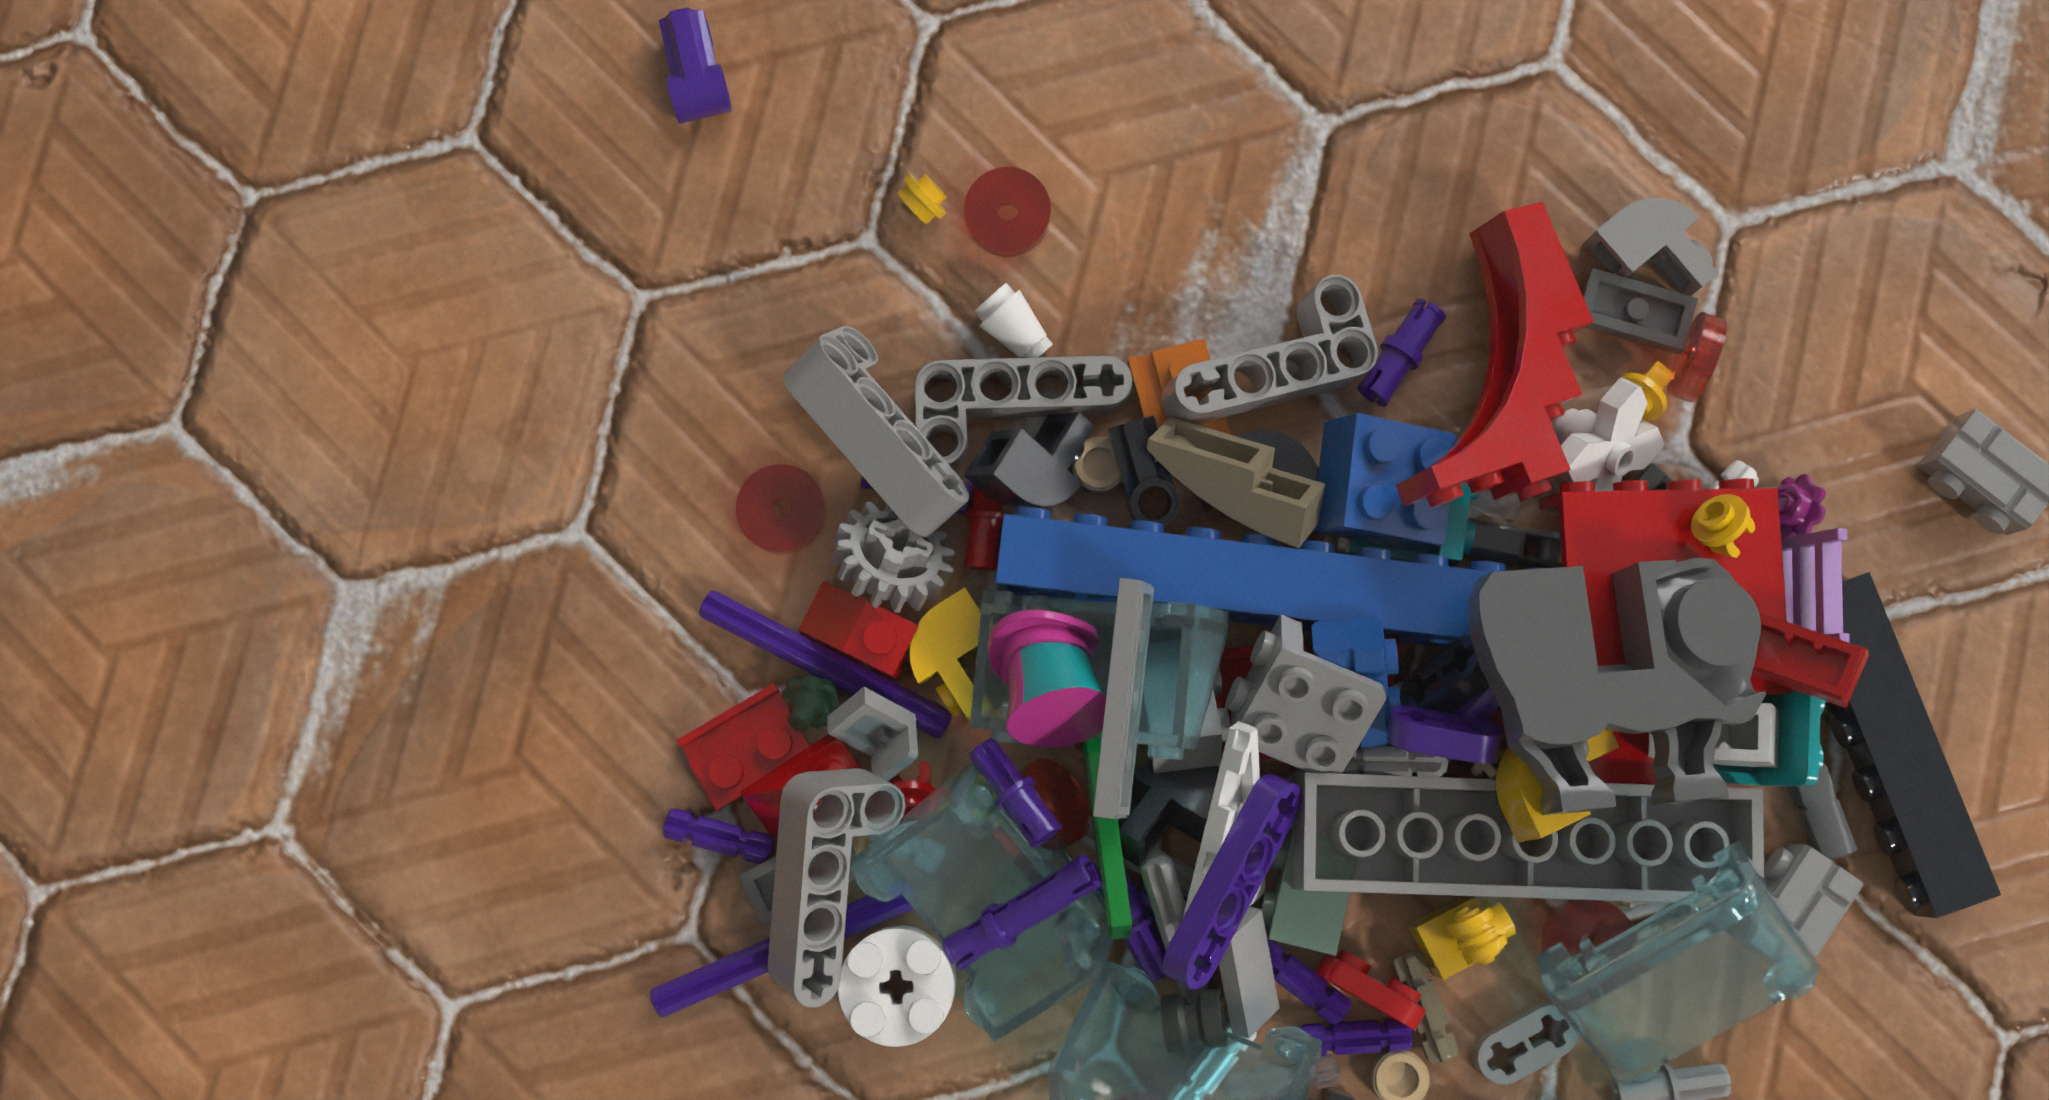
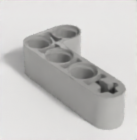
M1329 275L1310 289L1301 298L1297 307V319L1303 338L1203 361L1185 367L1163 389L1161 408L1166 417L1200 424L1342 389L1355 382L1371 370L1378 356L1377 344L1357 285L1348 277ZM1320 297H1325L1334 303L1337 316L1331 315L1324 310ZM1337 348L1345 350L1350 355L1353 363L1352 368L1344 366L1339 361ZM1286 360L1293 361L1300 366L1303 372V381L1294 379L1288 373ZM1235 372L1245 374L1250 379L1253 387L1252 393L1244 392L1237 386L1234 379ZM1212 386V391L1199 402L1196 397H1186L1184 393L1185 388L1189 394L1204 392Z
M842 326L822 334L783 373L785 386L901 521L916 534L923 537L930 536L968 502L969 492L965 484L868 373L878 361V355L869 340L850 326Z
M1111 356L933 361L925 365L916 378V428L928 442L937 433L945 432L955 436L958 440L957 448L949 456L942 457L955 471L962 466L967 458V419L1047 417L1053 414L1080 412L1084 416L1115 414L1124 408L1129 399L1132 385L1131 371L1125 362ZM1075 375H1083V395L1079 399H1075L1077 383ZM1056 376L1063 380L1067 390L1059 398L1047 399L1038 393L1036 385L1044 377ZM1100 376H1110L1112 385L1116 386L1112 396H1102L1101 387L1097 386L1100 382ZM999 377L1008 381L1012 386L1009 395L998 401L986 398L981 392V387L990 378ZM948 379L953 382L957 387L954 396L944 402H936L930 399L926 392L933 381Z
M855 768L800 773L788 781L781 796L768 973L774 984L806 1007L816 1008L825 1005L833 998L839 988L852 837L889 832L899 824L905 811V797L901 790L865 769ZM872 795L871 801L865 807L867 800ZM822 798L818 809L813 812L815 804ZM817 855L815 862L811 867H809V864L812 861L813 857ZM812 912V915L810 916L809 920L805 922L807 916Z

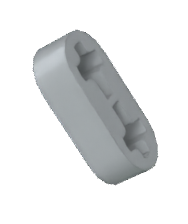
M1553 1003L1534 1005L1488 1030L1476 1040L1472 1051L1474 1066L1483 1077L1496 1084L1508 1085L1517 1082L1566 1055L1574 1048L1579 1033L1576 1019L1570 1011ZM1545 1015L1551 1020L1562 1021L1563 1026L1556 1031L1559 1040L1555 1044L1545 1038L1530 1043L1528 1038L1543 1029V1023L1540 1019ZM1498 1043L1507 1049L1520 1043L1522 1049L1507 1058L1510 1067L1506 1071L1495 1065L1488 1067L1487 1061L1494 1056L1491 1049L1493 1044Z

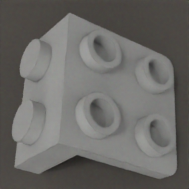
M1280 614L1271 633L1264 630L1256 640L1250 662L1253 665L1246 678L1238 676L1229 690L1225 708L1231 710V726L1240 721L1257 728L1258 750L1263 754L1309 773L1342 774L1386 700L1385 688L1377 681L1305 652L1303 650L1302 623Z

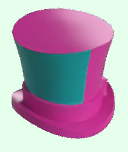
M1046 610L1015 612L1004 617L994 626L988 638L987 651L994 673L1003 683L1008 685L1009 702L1006 727L1007 732L1012 738L1030 746L1058 748L1085 742L1103 730L1107 694L1099 683L1089 661L1090 653L1099 644L1098 633L1093 626L1075 617Z

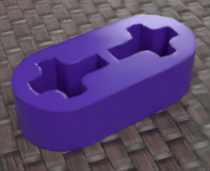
M1397 706L1392 708L1386 740L1391 745L1410 752L1474 763H1492L1498 757L1503 729L1494 722L1478 717L1420 707Z

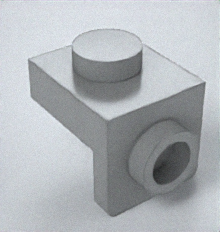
M866 687L861 688L827 716L828 734L870 755L872 773L886 781H889L900 771L907 769L918 757L915 714Z

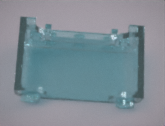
M983 590L970 727L991 729L990 738L998 742L1024 744L1012 738L1007 732L1008 685L1003 683L994 673L987 651L988 638L994 626L1004 617L1019 611H1053L1075 617L1093 626L1098 633L1099 644L1090 653L1089 661L1099 683L1107 694L1117 602L1059 599L1042 595L1022 597L1014 595V592ZM1168 602V605L1152 603L1139 731L1137 735V744L1148 745L1147 757L1183 760L1184 748H1197L1228 637L1230 612L1193 603ZM1102 731L1091 739L1102 740Z
M971 762L902 817L895 828L883 833L862 850L850 865V870L855 875L861 890L870 897H875L882 902H890L902 894L940 941L943 942V938L964 928L982 916L981 910L992 903L1000 905L1010 900L1031 885L1066 866L1072 859L1054 837L1041 846L1031 849L1012 818L1009 817L1004 809L996 808L994 803L998 796L975 764ZM1097 890L1090 892L1084 897L1082 896L1069 904V906L1027 929L1017 936V942L1007 949L997 948L965 968V971L970 975L964 989L963 1005L969 1019L977 1026H981L994 1042L1100 977L1114 940H1111V937L1107 935L1103 899Z
M1739 841L1713 855L1719 865V870L1708 883L1702 874L1694 878L1692 883L1696 889L1695 892L1595 948L1591 940L1587 939L1579 944L1580 954H1570L1562 942H1559L1536 955L1544 991L1557 1010L1617 1081H1631L1632 1083L1647 1081L1667 1062L1784 998H1798L1814 987L1816 983L1815 977L1820 971V964Z
M1105 960L1048 1069L1049 1100H1306L1321 1057L1323 1041L1311 1037L1307 1032L1298 1027L1285 1026L1269 1030L1262 1045L1228 1032L1227 1047L1210 1049L1204 1044H1197L1194 1040L1187 1052L1169 1054L1163 1035L1158 994L1150 981V977L1139 968L1133 966L1123 967Z

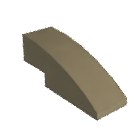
M1170 417L1148 439L1147 450L1181 483L1225 515L1265 536L1300 548L1319 523L1325 484L1272 468L1274 447Z

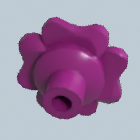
M1801 474L1796 480L1791 477L1784 478L1781 485L1777 487L1781 538L1811 533L1813 526L1820 524L1825 517L1826 509L1820 503L1824 500L1826 491L1824 488L1815 486L1812 478L1807 474Z

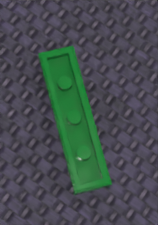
M1101 731L1095 737L1081 742L1098 869L1102 878L1101 891L1107 935L1111 937V940L1131 937L1132 919L1117 819L1093 816L1102 740Z

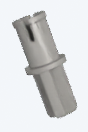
M1720 1063L1673 1069L1669 1064H1663L1660 1067V1071L1611 1077V1092L1613 1100H1714L1727 1098L1731 1094V1079L1725 1065Z

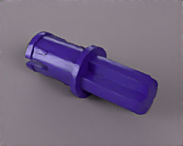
M987 739L971 751L970 759L998 796L994 805L997 809H1004L1009 817L1012 818L1031 849L1041 846L1055 836L1057 831L1061 830V823L1048 810L1033 788L1035 780L1030 776L1027 778L1022 777L995 739Z
M1125 869L1132 932L1130 938L1123 939L1144 979L1149 983L1156 982L1167 977L1163 967L1166 950L1153 923L1156 920L1154 912L1148 913L1129 877L1128 870ZM1100 887V888L1097 889V891H1099V893H1100V895H1101V897H1102V891H1101V887Z

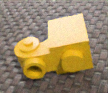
M1460 896L1406 925L1419 950L1424 953L1432 975L1442 980L1475 963L1486 965L1494 961V957L1508 943L1507 938L1516 934V928L1501 903L1498 902L1491 905L1488 900L1480 903L1477 896Z

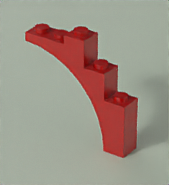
M1543 202L1505 210L1469 233L1482 270L1490 313V355L1484 389L1470 423L1453 447L1429 468L1395 485L1403 506L1427 499L1430 508H1435L1462 497L1464 494L1461 488L1465 486L1469 487L1472 495L1489 489L1494 501L1517 493L1521 503L1552 491L1553 488L1549 480L1571 470L1551 421L1565 415L1562 408L1563 404L1583 395L1566 357L1564 348L1577 342L1573 333L1594 323Z

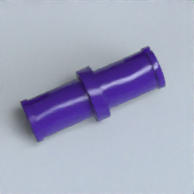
M1416 299L1412 309L1395 334L1387 335L1380 344L1382 353L1365 378L1357 385L1358 392L1368 401L1374 403L1376 398L1379 397L1377 401L1378 406L1386 407L1408 371L1416 370L1423 361L1421 352L1438 327L1446 319L1444 312L1434 303L1429 301L1424 309L1425 299Z

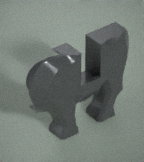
M1692 558L1676 562V560L1638 562L1612 573L1625 664L1597 665L1583 566L1499 571L1489 573L1477 579L1468 601V618L1472 643L1480 668L1501 708L1507 746L1527 764L1544 790L1541 799L1542 816L1589 812L1616 807L1614 791L1594 774L1586 760L1589 754L1587 740L1601 734L1603 730L1631 734L1650 732L1653 736L1655 748L1653 770L1657 782L1651 792L1652 806L1729 797L1727 784L1713 767L1715 747L1721 735L1722 723L1737 725L1752 720L1766 692H1756L1750 682L1761 633V620L1758 608L1752 597L1714 559Z

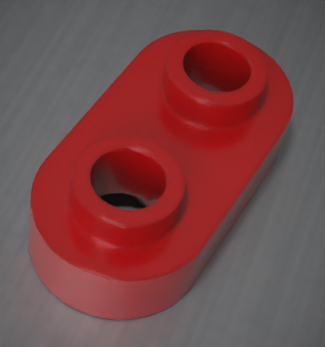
M1343 949L1340 950L1336 958L1325 953L1315 974L1413 1031L1417 1030L1427 1012L1424 1008L1417 1005L1422 994L1392 977L1387 986L1367 976L1371 968L1369 964Z

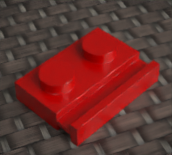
M774 683L676 740L687 756L690 766L716 811H720L742 798L741 791L811 746L789 706H787L780 694L777 685Z

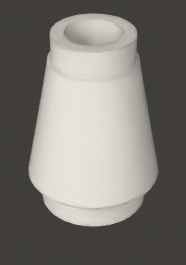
M1007 283L974 311L982 321L979 327L1019 358H1038L1053 345L1047 338V334L1020 289L1015 293Z

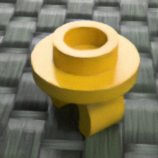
M1659 361L1655 362L1646 374L1630 372L1621 376L1641 386L1648 402L1642 419L1647 421L1658 419L1666 410L1667 398L1663 389L1674 377V374Z
M1723 494L1707 500L1699 507L1693 516L1691 530L1701 544L1710 547L1713 552L1737 558L1740 551L1733 541L1743 532L1752 534L1755 530V523L1750 517L1749 507L1739 496Z

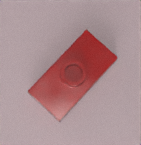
M1759 612L1761 633L1751 675L1846 708L1869 657L1868 649Z

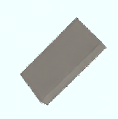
M1253 907L1248 908L1219 963L1232 1034L1250 1038L1280 1008L1262 909Z

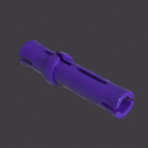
M1081 854L1066 864V866L1031 885L1010 900L1000 905L992 903L981 910L982 916L974 922L943 938V949L951 964L956 962V968L963 970L997 948L1005 950L1017 942L1016 937L1027 929L1039 924L1082 896L1084 897L1102 886V878L1098 868L1092 860L1089 862L1087 855Z

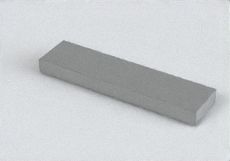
M1119 579L1093 816L1110 819L1127 818L1130 812L1154 596L1152 585L1141 580Z

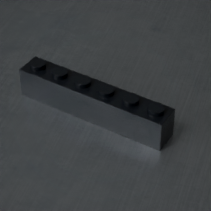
M1868 572L1842 580L1843 633L1849 634L1850 643L1867 648L1869 657L1847 707L1844 708L1828 702L1834 716L1831 718L1830 724L1835 739L1842 748L1847 749L1855 768L1852 772L1854 787L1861 799L1869 803L1876 820L1873 832L1877 844L1884 854L1890 856L1898 878L1895 879L1897 894L1904 906L1912 910L1914 916L1937 919L2001 895L1871 574Z

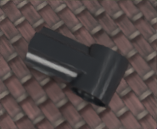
M1154 415L1107 428L1126 495V508L1130 516L1134 520L1157 522L1164 526L1170 524L1178 515L1180 495L1173 485L1170 472L1147 450L1148 439L1158 430ZM1157 486L1164 491L1167 497V505L1161 515L1147 518L1141 513L1138 500L1140 494L1145 489Z

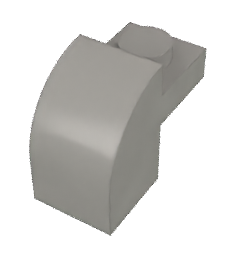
M1647 198L1627 205L1599 227L1582 244L1604 271L1627 278L1647 261L1651 260L1679 293L1692 296L1719 274L1712 265L1713 260L1708 250L1698 241L1690 240L1684 233L1699 217L1688 207L1670 199Z

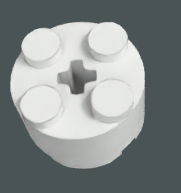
M895 925L885 927L860 941L845 959L841 969V980L838 988L840 1005L851 1027L860 1036L883 1046L901 1047L915 1044L934 1033L948 1015L956 993V971L954 964H951L948 960L943 945L930 934L913 926ZM893 970H900L902 979L912 981L913 988L908 989L904 993L903 999H895L894 992L884 988V982L889 981L893 975Z

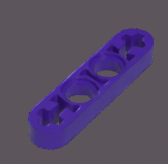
M1270 773L1263 775L1255 783L1168 945L1163 961L1164 972L1167 977L1195 990L1203 987L1210 980L1297 817L1302 800L1301 789L1297 784Z

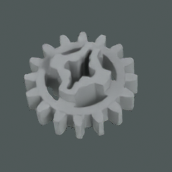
M866 502L861 513L852 509L849 511L845 522L840 524L833 540L835 548L831 555V562L842 564L837 574L839 580L847 581L852 579L855 582L851 592L853 596L856 597L867 592L872 595V607L877 608L882 600L890 601L894 612L900 613L904 602H908L914 610L918 611L921 610L926 599L932 602L938 599L954 568L950 566V563L955 553L954 550L943 547L948 537L946 532H934L927 537L920 536L910 530L887 503H885L883 510L879 511L872 502Z

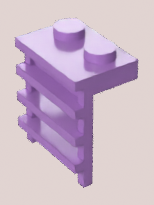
M1835 528L1781 538L1787 622L1850 643L1849 634L1843 633L1841 541H1847V529Z

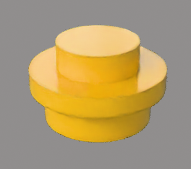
M909 173L903 179L906 184L897 193L921 221L928 224L934 217L941 219L947 214L941 206V203L947 197L930 177L924 174L918 180Z

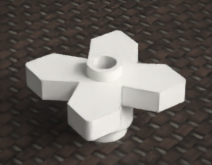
M1621 377L1600 400L1597 413L1589 409L1579 411L1572 408L1565 411V415L1557 419L1553 429L1571 469L1558 477L1567 482H1594L1595 491H1613V483L1621 482L1622 476L1627 472L1642 470L1647 467L1663 448L1664 441L1658 427L1642 419L1648 402L1641 386Z

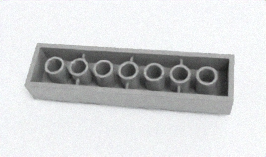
M1306 772L1292 774V783L1299 786L1302 796L1299 812L1292 824V830L1294 829L1293 889L1764 906L1763 789L1727 787L1729 797L1652 806L1651 792L1655 785L1605 783L1614 791L1616 807L1590 811L1591 815L1541 839L1516 842L1499 805L1496 793V779L1425 778L1419 776L1404 777ZM1316 832L1328 835L1332 847L1340 854L1358 857L1353 880L1315 878ZM1347 840L1361 843L1360 848L1357 850L1352 848Z

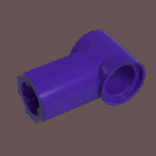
M687 7L670 11L666 17L659 20V25L671 75H667V84L678 123L682 124L732 112L726 80L720 63L717 64L714 45L704 10H693Z

